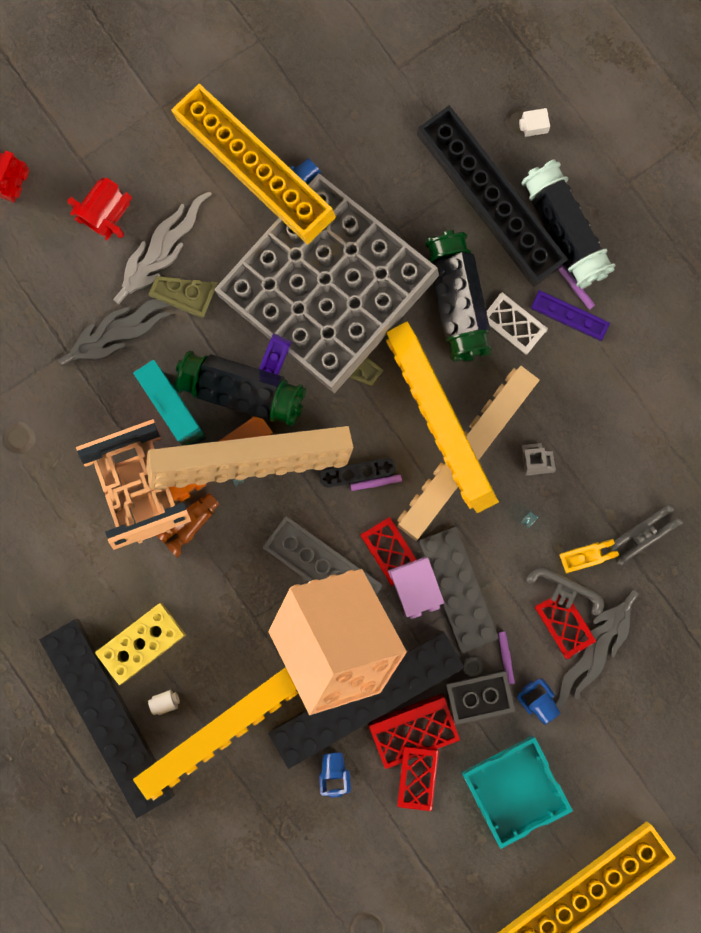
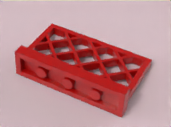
M442 693L378 717L368 723L385 769L402 763L403 757H400V755H403V749L407 741L417 745V748L439 749L460 741L447 702ZM444 709L446 713L443 722L433 718L436 711ZM420 717L428 719L424 730L414 726L416 720ZM432 721L441 725L437 735L427 731ZM404 724L410 727L406 737L395 733L398 726ZM444 727L451 729L454 737L447 740L440 737ZM412 729L422 732L419 742L409 739ZM385 731L391 734L387 744L378 740L376 734ZM426 734L435 738L433 745L429 747L421 744ZM394 736L404 740L400 750L390 746ZM388 749L398 753L395 760L387 762L385 758ZM409 754L408 760L416 758L417 755Z

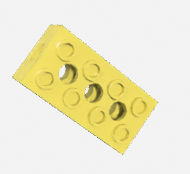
M159 603L96 651L95 654L118 685H121L185 637L186 634L163 603ZM155 626L161 628L162 632L159 637H155L153 634ZM140 638L145 641L143 649L137 647V641ZM124 650L129 654V659L126 662L121 659V653Z

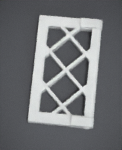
M503 292L499 294L487 310L490 327L525 355L529 353L542 335L547 332L548 328L540 323ZM504 300L512 309L500 310V303ZM512 311L513 322L502 323L500 312ZM514 311H518L527 321L515 322ZM492 313H498L499 324H496L489 318ZM527 323L528 335L517 336L516 324ZM530 323H533L540 329L537 334H531ZM513 325L515 336H511L502 326ZM529 337V344L525 347L517 338Z

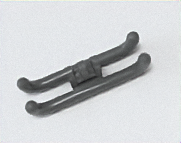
M667 505L614 540L615 544L607 547V551L611 552L632 538L636 542V546L616 559L617 565H623L626 561L683 524V519L677 518L658 531L654 526H651L673 512V505Z
M535 569L527 577V583L529 584L535 583L538 577H543L558 584L551 600L555 602L558 595H560L558 604L562 605L565 598L568 599L565 606L568 609L571 607L576 594L592 601L593 608L591 612L593 615H600L603 611L604 602L597 592L550 569Z

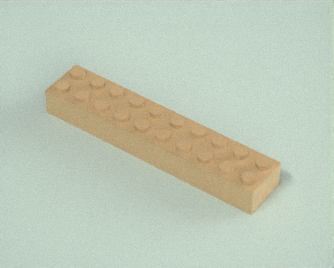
M522 366L517 370L515 368L512 369L505 379L507 384L499 386L493 395L495 397L494 401L489 399L481 410L484 414L481 417L479 415L476 416L469 426L471 428L469 433L467 431L464 432L478 460L539 382L537 377ZM441 462L433 473L436 475L433 480L429 478L421 489L424 492L421 496L416 494L409 504L411 509L408 512L404 510L397 520L399 522L397 527L415 541L418 540L458 488L452 477V472L446 463L443 464Z
M349 426L152 449L148 450L146 469L150 489L164 490L167 487L176 486L177 488H182L189 484L204 485L213 481L222 483L228 479L244 480L252 476L261 478L268 474L283 475L292 471L301 473L308 469L322 470L332 466L340 468L347 465L354 447Z

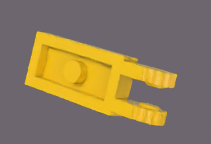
M614 539L601 543L596 542L561 553L560 558L565 572L569 573L597 565L605 560L619 556L618 551H611L604 555L601 551V548L610 547L615 544Z

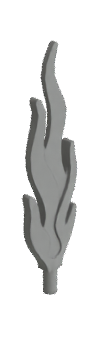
M211 192L197 197L189 208L184 220L174 229L170 230V227L183 215L184 204L180 205L176 213L159 224L152 235L144 259L138 263L146 247L145 241H142L139 248L132 254L126 264L122 289L113 299L117 304H120L128 293L132 294L136 290L152 285L156 276H160V274L150 275L168 267L175 261L184 245L179 243L172 254L169 255L172 246L181 236L193 228L199 206L212 195Z

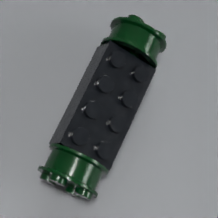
M454 230L443 232V236L427 238L425 247L429 248L431 258L429 261L438 268L439 276L433 282L444 337L446 343L450 344L452 355L449 358L452 362L462 360L463 362L475 360V356L485 357L491 355L492 347L488 345L486 336L489 334L490 325L475 256L471 253V250L467 249L466 239L468 235L465 232L454 233Z
M193 351L186 352L183 360H179L176 365V372L178 374L174 382V389L179 393L186 391L192 393V396L197 399L275 422L279 420L285 422L288 427L294 426L297 416L300 417L302 414L303 405H301V402L306 395L307 389L302 384L298 386L288 384L284 376L212 354L200 357L195 355Z

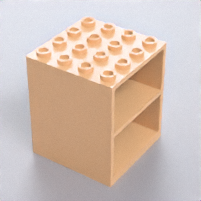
M363 569L349 570L337 576L334 574L322 580L315 579L303 585H293L289 589L268 631L309 715L381 693L407 653Z

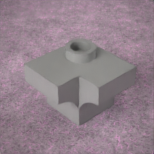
M542 443L521 446L525 476L554 473L556 471L553 451H545V448H542Z

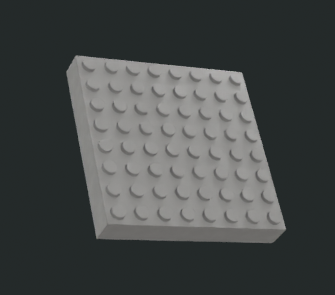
M318 174L308 186L333 208L336 218L308 245L278 218L214 290L224 302L270 340L275 333L291 341L292 344L288 355L335 394L387 335L386 332L398 323L437 279L439 273L438 268L322 175Z

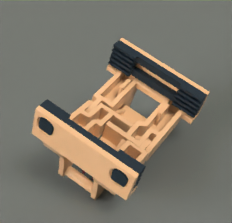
M154 419L76 447L79 458L85 467L94 464L116 526V528L105 531L108 542L113 550L134 542L143 543L142 540L164 532L170 533V529L191 521L185 504L175 505L169 487L164 490L150 489L146 469L148 450L155 449L153 442L161 439ZM132 448L136 449L138 456L115 464L112 458L113 455Z

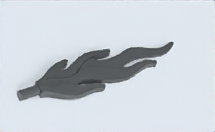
M154 299L147 301L136 312L122 319L116 320L117 317L128 313L130 307L110 313L103 319L93 335L91 334L96 326L94 324L89 325L81 333L75 346L70 350L71 352L58 359L59 364L62 367L74 359L76 361L81 359L98 360L110 356L114 352L125 348L126 345L120 343L103 348L106 344L114 341L134 339L146 334L162 318L169 317L170 313H158L147 322L141 323L143 319L153 311L171 305Z
M632 590L625 602H621L619 605L603 611L593 620L594 624L603 620L606 621L602 625L590 630L596 642L585 648V652L580 660L564 675L559 699L556 702L558 709L566 703L574 681L583 672L588 670L586 677L575 689V699H578L580 692L599 676L606 661L610 641L617 634L610 654L611 657H615L617 650L626 640L629 633L631 606L639 596V593L635 590ZM585 634L580 638L579 642L588 640ZM580 651L574 654L572 657L575 658L580 653Z

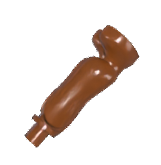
M210 493L207 494L203 499L200 498V501L197 500L186 508L191 519L190 522L170 529V533L164 532L156 536L178 558L182 554V545L188 544L193 539L198 530L215 513L214 509L220 505L219 502ZM177 534V537L174 540L168 542L172 538V536Z

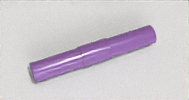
M562 266L559 272L589 310L595 306L584 289L576 286L577 280L568 271L566 266Z
M401 474L350 483L351 491L402 482Z
M506 631L498 632L504 671H506L509 684H513L515 681Z

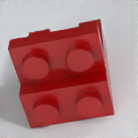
M6 150L4 154L0 153V198L14 203L16 198H19L21 195V185L23 180H26L29 175V167L24 161L18 160L13 153Z

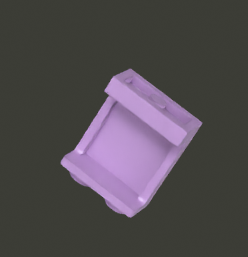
M427 557L388 570L404 610V616H410V619L421 616L422 611L429 610V612L439 609L441 604H444Z

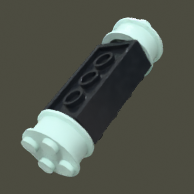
M554 159L540 169L536 167L528 172L529 176L525 177L521 184L527 187L531 195L529 199L533 201V205L547 231L567 257L566 266L569 272H573L577 280L576 286L584 289L591 285L592 281L596 279L601 281L606 278L607 274L615 270L614 267L616 265L615 263L611 264L606 255L607 249L601 248L599 239L591 230L590 222L585 219L580 204L576 202L572 195L571 187L566 184L568 177L563 176L559 169L560 162H556Z

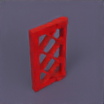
M390 517L360 535L391 586L394 585V582L390 578L388 567H398L389 565L391 553L403 555L401 566L404 563L405 556L411 562L416 560ZM388 525L393 532V536L381 534L382 528ZM373 534L379 535L376 547L372 545L368 538ZM381 536L392 539L390 550L378 548ZM394 539L398 540L404 553L392 551ZM377 550L389 552L387 564L382 561Z
M558 595L555 602L549 598L534 608L565 659H570L571 656L595 643L596 640L573 603L569 609L556 606L557 601L561 597ZM544 608H553L551 619H548L545 615ZM555 609L567 611L565 623L553 620ZM569 612L574 615L579 626L567 624ZM552 622L564 625L561 637L557 635ZM566 626L578 629L575 640L563 637ZM580 630H583L588 638L585 642L577 641ZM562 640L574 642L573 649L567 651Z
M404 746L397 807L424 811L433 810L439 750ZM409 754H416L418 759L411 765H408ZM427 755L433 756L430 768L423 761V758ZM421 760L427 770L420 776H417L412 767ZM410 770L416 779L406 785L407 771ZM430 772V785L426 787L420 779ZM419 781L425 790L415 796L409 787ZM406 790H408L414 798L410 802L404 801V793ZM428 792L427 804L420 803L418 798Z

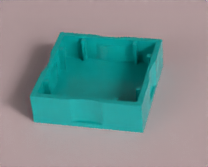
M154 359L133 372L182 446L194 445L206 438V435Z
M530 736L461 772L500 849L525 837L535 828L548 825L573 811L560 785L555 780L549 768V763L534 736Z

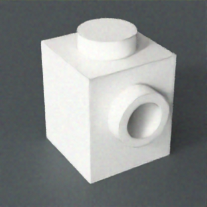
M547 108L523 112L522 118L519 119L520 130L524 131L525 137L548 133L550 123Z

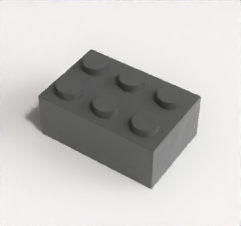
M504 670L445 683L455 725L515 712L507 674Z

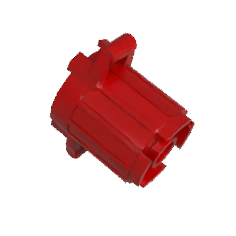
M102 177L96 182L82 203H79L73 197L68 198L67 203L73 208L70 215H75V221L79 224H85L94 232L105 237L104 240L106 241L109 240L112 234L118 238H123L124 232L115 224L130 205L132 197L127 192L123 195V192L118 188V184L106 177L105 179Z

